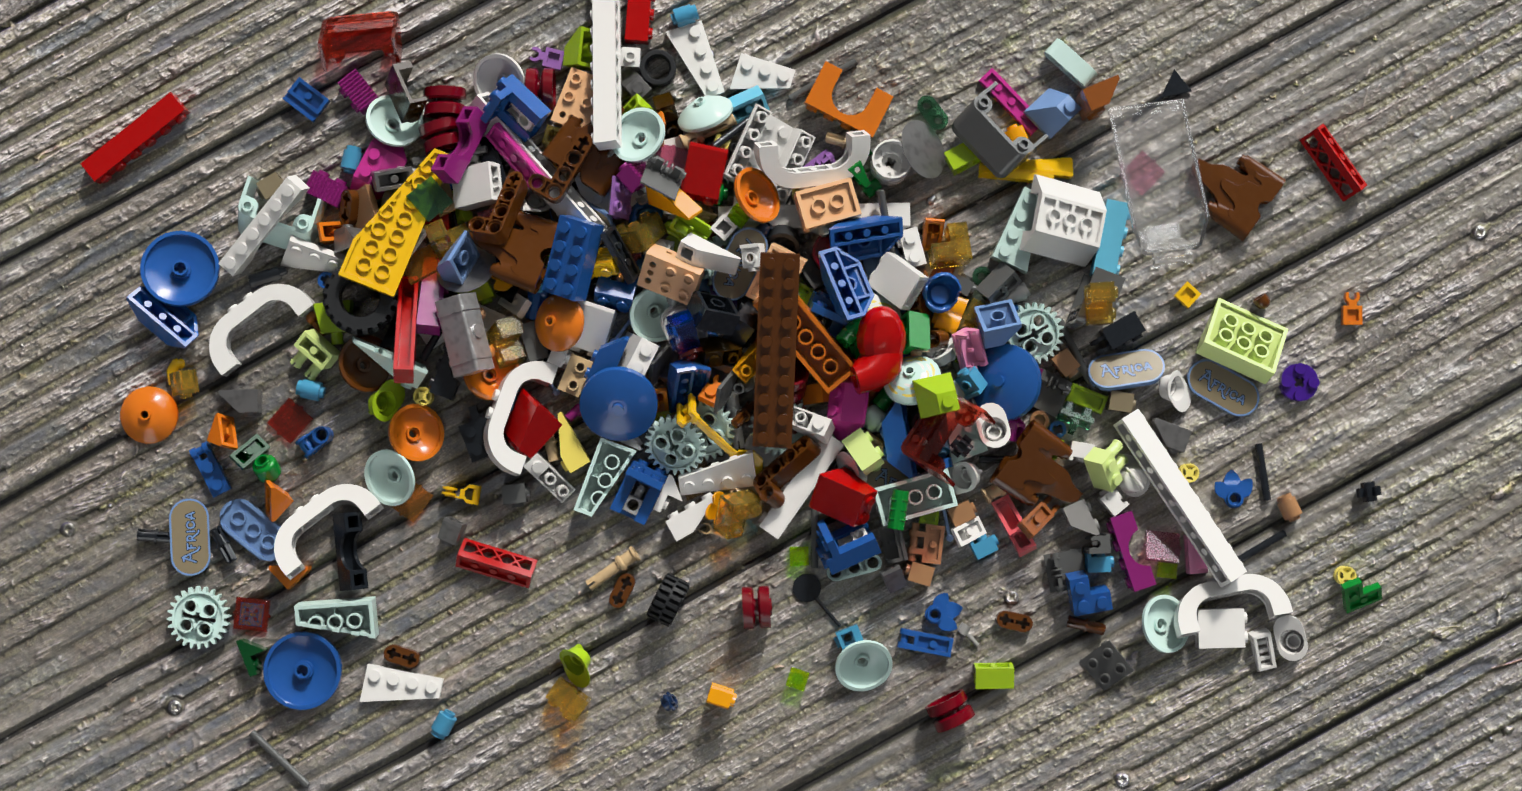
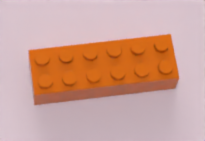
M798 295L796 357L823 389L830 393L851 375L850 369L854 361ZM759 297L753 301V306L757 311Z

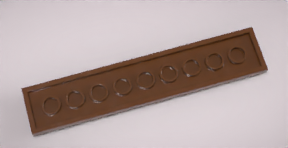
M760 253L753 422L754 447H792L800 254Z

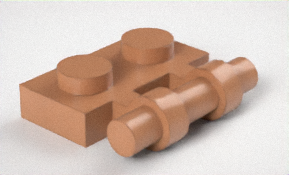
M912 522V528L909 530V536H911L910 545L907 547V553H909L908 561H915L916 554H921V562L941 565L945 526L925 524V531H919L920 523ZM918 537H924L922 549L917 548Z

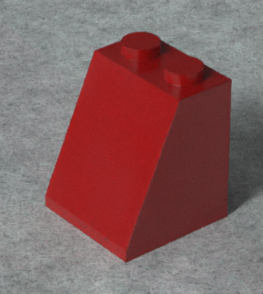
M690 141L684 172L687 174L682 179L681 190L693 201H702L703 204L713 206V204L718 205L724 172L728 162V150Z
M522 388L505 426L504 433L508 436L507 442L519 454H526L531 459L557 432L562 424L545 406Z
M842 467L819 474L809 507L852 527L865 524L869 520V514L876 501L875 498L878 491L849 469Z

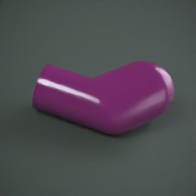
M576 404L565 415L570 422L577 416H582L580 404Z

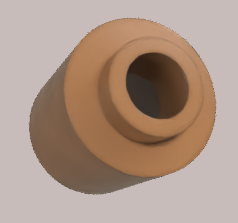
M1291 492L1276 498L1278 501L1277 506L1284 520L1293 522L1301 518L1300 514L1303 512Z

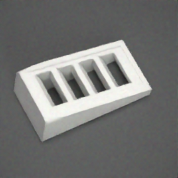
M1267 628L1248 632L1257 671L1261 672L1277 668L1271 632ZM1266 644V646L1258 648V645ZM1268 651V654L1259 655V653ZM1270 659V662L1261 664L1262 660Z

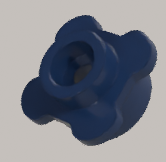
M666 692L660 699L666 711H675V708H678L677 698L670 692Z

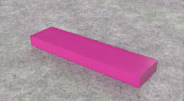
M991 68L978 83L984 89H987L996 81L998 85L991 96L1019 125H1023L1024 130L1031 136L1038 128L1023 113L1029 105Z
M500 122L495 123L486 134L487 139L514 171L522 173L529 187L528 180L530 176L536 173L543 175V173ZM535 180L533 182V187L540 188L543 185L542 180Z

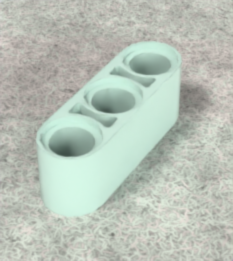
M1058 38L1044 52V55L1082 89L1087 88L1098 75L1085 60Z
M875 555L873 557L878 560L876 567L870 568L867 565L868 559L858 563L859 570L852 573L849 571V568H846L836 578L830 575L829 568H827L826 572L828 578L832 581H840L877 571L881 567L882 561L878 555Z

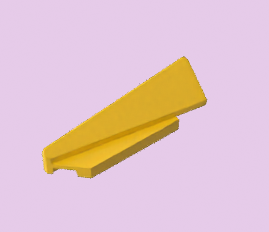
M1071 157L1026 160L1005 178L996 177L983 163H980L978 178L1032 183L1034 174L1051 179H1071L1074 173L1073 160Z

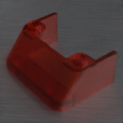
M394 11L335 16L324 19L317 44L323 72L328 71L329 62L334 64L340 63L348 53L383 50L385 56L395 58L396 63H401L402 40L399 14Z
M958 395L959 411L923 419L919 417L901 445V450L906 457L954 487L955 483L943 472L945 462L938 456V453L956 426L960 424L963 427H970L975 424L978 418L992 425L996 423L986 410Z

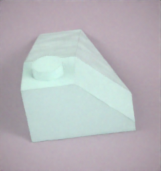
M352 337L354 344L393 376L394 352L358 337ZM415 361L414 384L401 383V386L410 390L412 387L417 389L428 372L426 366Z

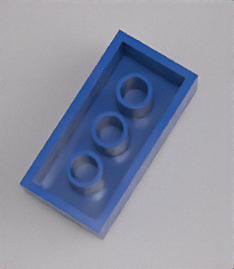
M572 215L559 216L542 291L572 301H586L601 241L600 234L603 232L604 225Z

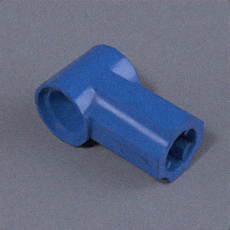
M543 291L536 294L528 292V298L532 304L525 315L526 319H536L540 305L549 297L548 292Z

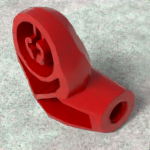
M879 306L872 308L866 313L865 317L861 318L856 334L860 355L851 366L850 372L853 386L858 395L884 387L893 382L902 371L903 351L906 344V331L903 322L896 311L890 307Z

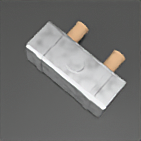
M476 292L457 294L436 301L437 317L440 321L453 377L469 376L495 368L492 359L495 355V348L488 343L483 323L486 312L483 308H480Z

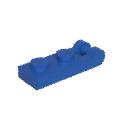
M207 441L202 443L200 447H194L189 450L213 498L232 489ZM206 453L208 457L202 460L200 455Z
M900 628L899 634H901V638L898 641L897 647L951 657L954 638ZM909 636L914 637L913 644L907 643Z

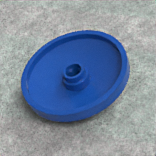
M188 231L165 233L152 241L146 248L140 264L141 278L148 292L161 303L174 307L191 306L208 297L216 287L220 276L219 258L212 245L196 233Z
M1004 344L987 349L985 353L988 365L977 366V369L988 385L980 395L974 397L977 407L979 409L986 403H995L1003 408L1008 421L1016 420L1028 413L1039 397L1042 383L1039 365L1027 350L1019 346Z
M609 367L592 375L582 389L579 402L580 412L586 425L597 435L613 441H627L645 433L653 424L658 408L657 394L651 382L641 373L626 367Z
M295 632L279 639L269 650L263 667L264 681L270 694L282 705L297 710L312 709L329 700L338 689L342 678L341 658L334 645L325 637L313 632Z

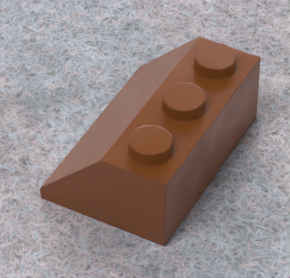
M1119 75L1084 88L1076 96L1074 101L1082 108L1079 111L1082 121L1086 119L1092 121L1103 114L1102 112L1106 110L1105 108L1112 99L1120 79Z

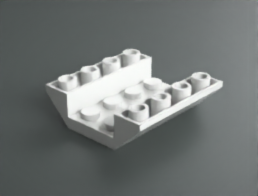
M755 104L724 175L734 183L737 174L745 168L753 167L761 170L755 159L754 143L773 141L778 145V158L782 167H803L816 137L802 129L789 126L772 116L771 111L759 104ZM773 182L779 195L780 205H785L793 188L782 187Z
M1034 174L1030 193L1038 195L1031 231H1023L1019 250L1086 267L1100 248L1107 209L1100 192Z

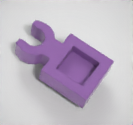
M532 47L534 52L539 53L536 58L530 57L532 62L538 63L543 61L542 67L561 71L564 51L546 47L545 52H542L540 48Z

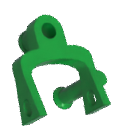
M870 150V152H869L868 157H869L870 155H873V153H872L871 150ZM860 160L847 169L854 175L852 179L869 199L876 195L875 192L882 188V185L876 178L871 182L869 181ZM856 167L860 169L858 173L855 172Z

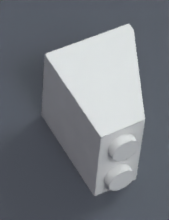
M578 301L584 314V328L580 339L570 350L580 352L581 349L587 351V355L592 357L595 350L599 351L601 345L608 343L618 313L613 309L589 301Z
M627 332L625 336L630 338L617 367L633 369L647 378L650 364L660 353L661 348L643 337Z

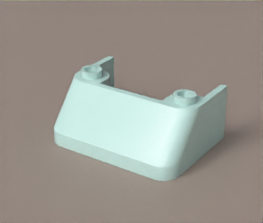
M250 176L247 177L238 204V231L240 234L244 232L255 218L259 208L258 202L254 199L257 189L256 183L259 181ZM318 198L312 216L306 214L298 215L294 219L292 226L278 222L263 243L286 250L292 235L314 244L318 234L317 223L322 222L328 203Z

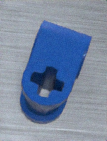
M317 427L298 439L295 444L300 446L305 454L304 457L307 459L331 442L334 433L330 427ZM321 430H325L327 433L325 440L319 437Z

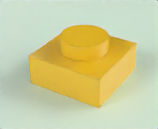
M1187 281L1173 296L1188 309L1199 298L1201 293Z

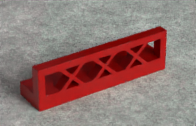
M1324 123L1299 140L1343 202L1367 186ZM1314 135L1318 141L1317 147L1310 146L1307 139ZM1320 152L1328 155V163L1322 162L1319 159ZM1331 168L1338 169L1340 172L1339 179L1332 177L1330 174ZM1342 183L1348 184L1353 191L1345 195L1341 189Z
M464 538L457 554L455 567L529 589L538 560ZM467 545L474 547L476 551L467 552L464 549ZM491 552L494 557L487 558L483 553ZM507 557L510 558L513 562L507 564L504 563L501 559ZM520 564H530L531 568L530 570L523 569Z

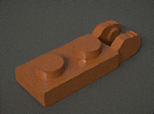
M1048 495L1043 501L1039 502L1017 524L1029 540L1055 516V513L1060 508L1059 504L1054 505L1051 509L1048 508L1047 504L1053 498L1051 495Z

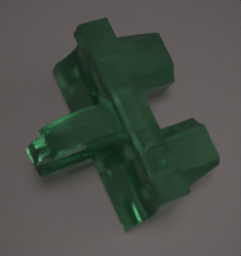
M1066 401L1063 408L1059 411L1056 420L1070 424L1068 428V434L1070 435L1076 432L1077 427L1089 430L1095 418H1092L1093 410L1083 407L1081 412L1077 413L1074 412L1075 404Z

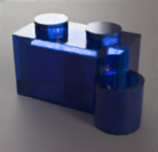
M688 309L666 316L668 325H665L668 336L672 337V339H669L672 350H676L679 356H683L701 349L695 322Z

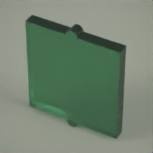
M432 176L422 184H417V188L406 196L428 222L437 215L443 214V211L453 203L452 199Z

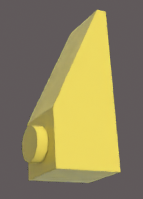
M563 412L558 413V421L562 426L559 428L560 456L563 460L560 463L565 472L569 470L570 473H573L589 464L591 459Z

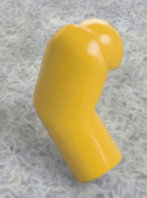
M182 358L173 359L167 367L168 385L178 384L177 372L185 367V361Z

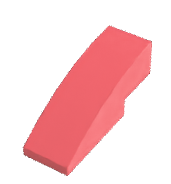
M1007 494L992 502L991 504L1018 556L1022 557L1037 549L1033 538L1029 540L1017 526L1022 517L1010 496Z

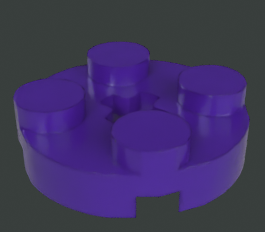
M1303 363L1287 366L1279 377L1281 393L1292 401L1310 399L1316 393L1320 384L1314 369ZM1296 377L1303 380L1302 387L1294 385Z

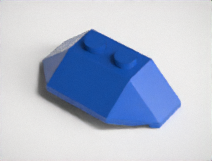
M874 215L844 220L829 228L830 248L837 246L841 251L848 253L857 260L883 256L903 237V219L898 216Z
M837 246L819 251L818 257L822 280L836 313L846 322L865 317L875 295L861 262L848 253L841 251Z
M139 286L126 297L138 321L168 346L186 348L198 338L197 316L189 308L174 307L161 303L148 292L145 286Z
M621 337L601 345L599 351H594L591 358L594 361L592 368L587 367L583 377L587 379L586 382L598 371L618 366L630 337Z
M689 360L670 363L667 378L670 413L677 412V404L679 402L683 406L688 403V395L690 393L696 397V402L698 401L699 393L707 382L709 383L710 367Z
M896 402L881 423L880 435L885 443L883 453L891 465L907 477L913 478L918 476L907 408L906 405Z

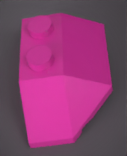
M374 137L353 175L349 190L357 191L365 184H371L373 188L372 171L397 168V166L405 167L407 158L404 147L389 146ZM374 191L376 200L383 197L384 191Z
M851 375L834 388L829 395L827 418L832 419L835 426L833 434L840 441L857 429H862L865 425L869 392L858 395L853 386Z

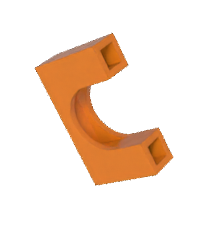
M825 61L804 102L807 106L806 109L813 113L818 111L824 114L823 118L830 122L835 120L841 123L840 127L845 130H865L870 134V139L873 138L894 96L876 88L867 106L861 113L847 115L840 112L833 103L832 91L842 69Z

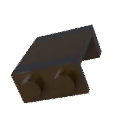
M411 61L392 64L385 82V87L401 123L418 121L428 100L427 97L412 99L406 83L413 69Z

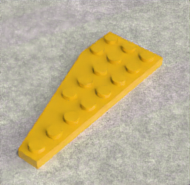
M434 148L359 234L353 238L338 276L394 298L442 183V180L431 171V168L438 154L448 153Z

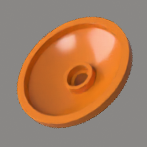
M748 167L741 170L734 182L735 197L740 208L748 217L757 222L767 223L776 218L780 209L779 195L773 182L759 169Z
M551 295L546 298L540 305L535 319V330L541 344L549 350L561 352L570 349L578 342L584 328V314L578 301H572L557 295Z
M489 344L495 348V355L492 357L495 368L463 376L466 386L474 395L484 400L494 401L492 400L494 390L498 389L503 378L511 370L518 367L519 364L509 350L499 345ZM486 374H491L492 378H487Z
M152 386L141 387L131 392L124 400L120 411L121 424L127 435L135 441L145 444L158 443L168 438L175 430L179 418L178 407L173 397L165 390ZM145 411L148 412L147 418L143 417V413Z
M419 404L406 405L400 408L390 420L388 427L389 441L393 449L405 457L406 460L424 461L433 457L440 450L444 441V426L438 414L428 406H421ZM410 431L414 433L413 438L409 435Z

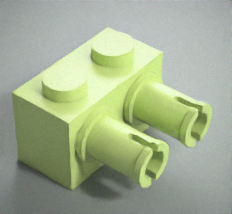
M315 329L305 330L294 344L299 351L291 359L290 363L292 365L295 363L294 367L300 369L307 358L310 359L313 363L304 375L306 377L310 375L308 379L315 381L322 370L332 368L338 360L340 351Z
M859 428L843 439L842 443L867 476L871 472H877L885 463L881 458L884 454L878 446L874 448L871 443L874 440L869 432L866 431L864 433Z
M1113 440L1106 450L1093 447L1083 459L1094 488L1113 492L1122 482L1120 470L1129 460H1127L1128 458L1124 454H1118L1123 449V444L1119 440Z

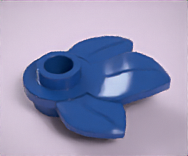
M1230 470L1225 475L1223 482H1215L1214 488L1216 494L1224 499L1228 507L1238 508L1242 505L1244 498L1251 494L1253 481L1251 478L1241 481L1234 470ZM1232 495L1236 496L1235 502H1232L1230 500V497Z
M942 593L937 595L933 600V604L927 607L925 618L929 623L937 624L941 630L953 631L957 629L953 618L958 616L963 608L955 602H949L948 593ZM932 611H937L938 615L936 618L931 617Z

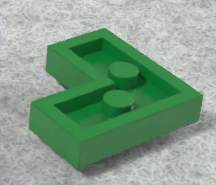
M1358 577L1341 584L1343 608L1346 613L1382 600V588L1378 582L1363 588L1362 581Z

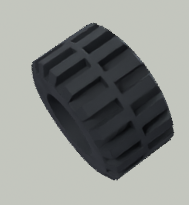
M670 573L665 575L647 611V617L669 627L689 590V583Z

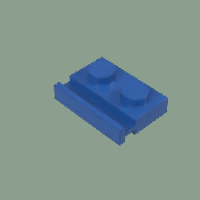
M300 77L287 91L288 93L285 97L282 98L313 123L330 103L328 98Z

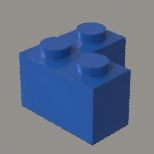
M1084 570L1065 573L1070 610L1075 617L1113 609L1111 593L1105 584L1090 587L1088 575Z

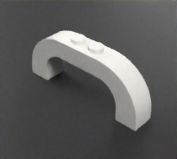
M865 130L846 132V149L844 154L836 162L825 165L784 168L779 162L778 145L773 141L755 142L754 155L761 171L774 183L786 188L805 190L813 186L849 177L852 178L854 175L847 169L859 160L864 166L870 152L871 139L870 134ZM856 167L855 172L858 173L860 169Z
M271 284L258 289L254 293L246 294L240 304L232 305L227 310L228 313L214 326L209 341L210 357L219 373L227 377L242 365L231 349L232 336L240 327L274 302H286L299 317L303 318L314 309L313 304L315 302L302 290L290 285Z
M543 361L524 363L511 370L503 378L498 389H495L493 392L492 400L494 401L492 407L487 409L485 415L487 421L484 427L483 440L489 458L504 472L514 476L520 475L527 457L511 450L507 446L503 435L518 388L526 381H533L544 386L552 385L558 369L556 365Z
M352 484L336 485L321 494L314 495L309 500V503L304 507H298L293 512L294 514L280 527L274 543L277 564L286 577L291 580L306 568L296 554L298 538L335 508L342 505L356 506L368 520L384 509L370 491Z
M1245 574L1223 587H1220L1215 578L1207 579V582L1192 588L1179 601L1174 614V628L1177 639L1196 635L1200 632L1196 615L1200 603L1240 594L1257 596L1264 603L1269 620L1290 615L1293 610L1284 590L1267 577Z

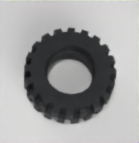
M341 267L337 270L335 269L331 277L327 278L326 286L323 288L322 293L323 306L330 320L339 329L352 335H371L384 329L393 320V316L397 312L398 292L396 291L394 298L378 292L379 303L371 314L367 316L352 315L345 309L342 296L345 288L353 281L338 276Z

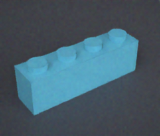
M758 85L728 98L732 102L733 111L731 114L734 115L737 124L751 114L755 104L770 110L764 93Z
M1111 199L1104 201L1107 209L1100 248L1093 256L1089 276L1093 275L1095 267L1119 275L1120 265H1118V260L1124 252V246L1121 245L1122 240L1126 239L1128 228L1125 225L1126 220H1129L1132 209H1129L1130 203Z

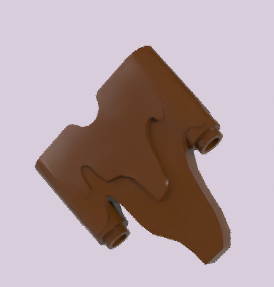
M621 107L622 115L625 113V109L623 107ZM574 115L572 118L569 117L541 155L559 167L579 134L587 133L591 136L593 132L592 123L590 122L582 127L580 119ZM585 140V142H580L581 149L584 145L588 146L587 140ZM593 144V149L580 170V180L582 184L605 198L612 186V176H616L620 172L618 169L625 161L621 160L615 153L608 157L612 149L599 151L595 144ZM573 156L570 158L569 162L571 164H577L580 158L577 156Z
M1242 154L1236 164L1239 165L1238 168L1245 175L1229 166L1210 164L1200 158L1197 159L1192 166L1193 174L1209 191L1215 201L1208 202L1203 209L1206 211L1205 214L1243 241L1261 217L1258 211L1259 204L1271 202L1286 179Z
M520 211L515 225L523 230L512 228L505 243L501 245L477 241L471 232L470 236L477 246L500 261L491 265L489 273L492 274V277L536 294L545 277L547 268L544 266L543 261L551 253L558 222Z
M1032 420L1016 440L1018 446L1017 454L1012 457H1004L989 480L990 483L1027 506H1034L1037 503L1039 497L1036 493H1045L1070 503L1077 502L1083 495L1073 485L1069 473L1052 459V456L1055 455L1067 460L1073 450L1036 420Z

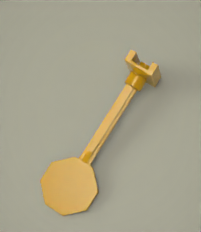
M691 393L688 395V403L684 406L680 402L677 404V424L681 428L685 427L689 422L695 424L730 457L734 455L740 456L748 451H736L700 418V415L696 412V397ZM752 450L755 475L763 470V458L755 450Z

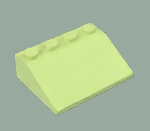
M1218 298L1195 353L1266 384L1275 374L1288 329Z

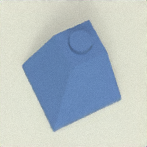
M1049 88L1023 113L1044 135L1047 134L1050 140L1082 108L1070 95Z
M464 230L438 263L437 270L442 280L463 285L480 254L468 231Z
M1012 299L974 307L978 329L980 330L985 349L1004 345L1022 327Z

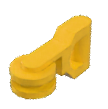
M469 484L460 490L459 496L454 493L458 488L442 486L445 491H441V494H445L447 497L464 499L468 504H479L482 486ZM468 488L473 489L472 500L466 499L464 496Z

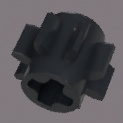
M958 434L950 444L953 448L951 453L957 458L960 455L965 458L974 447L970 444L972 439L966 434L963 437Z
M1375 481L1360 483L1361 488L1356 489L1357 498H1362L1363 502L1377 501V496L1382 495L1381 486H1375Z

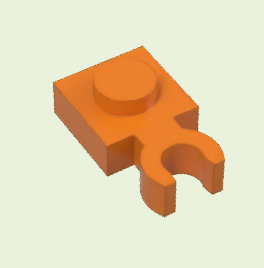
M1349 292L1344 293L1343 298L1347 306H1341V325H1363L1362 306H1357V302L1360 299L1359 292L1354 293L1353 300L1349 298Z
M719 375L714 376L713 384L707 382L698 395V401L713 408L715 406L717 388L721 384L718 382Z

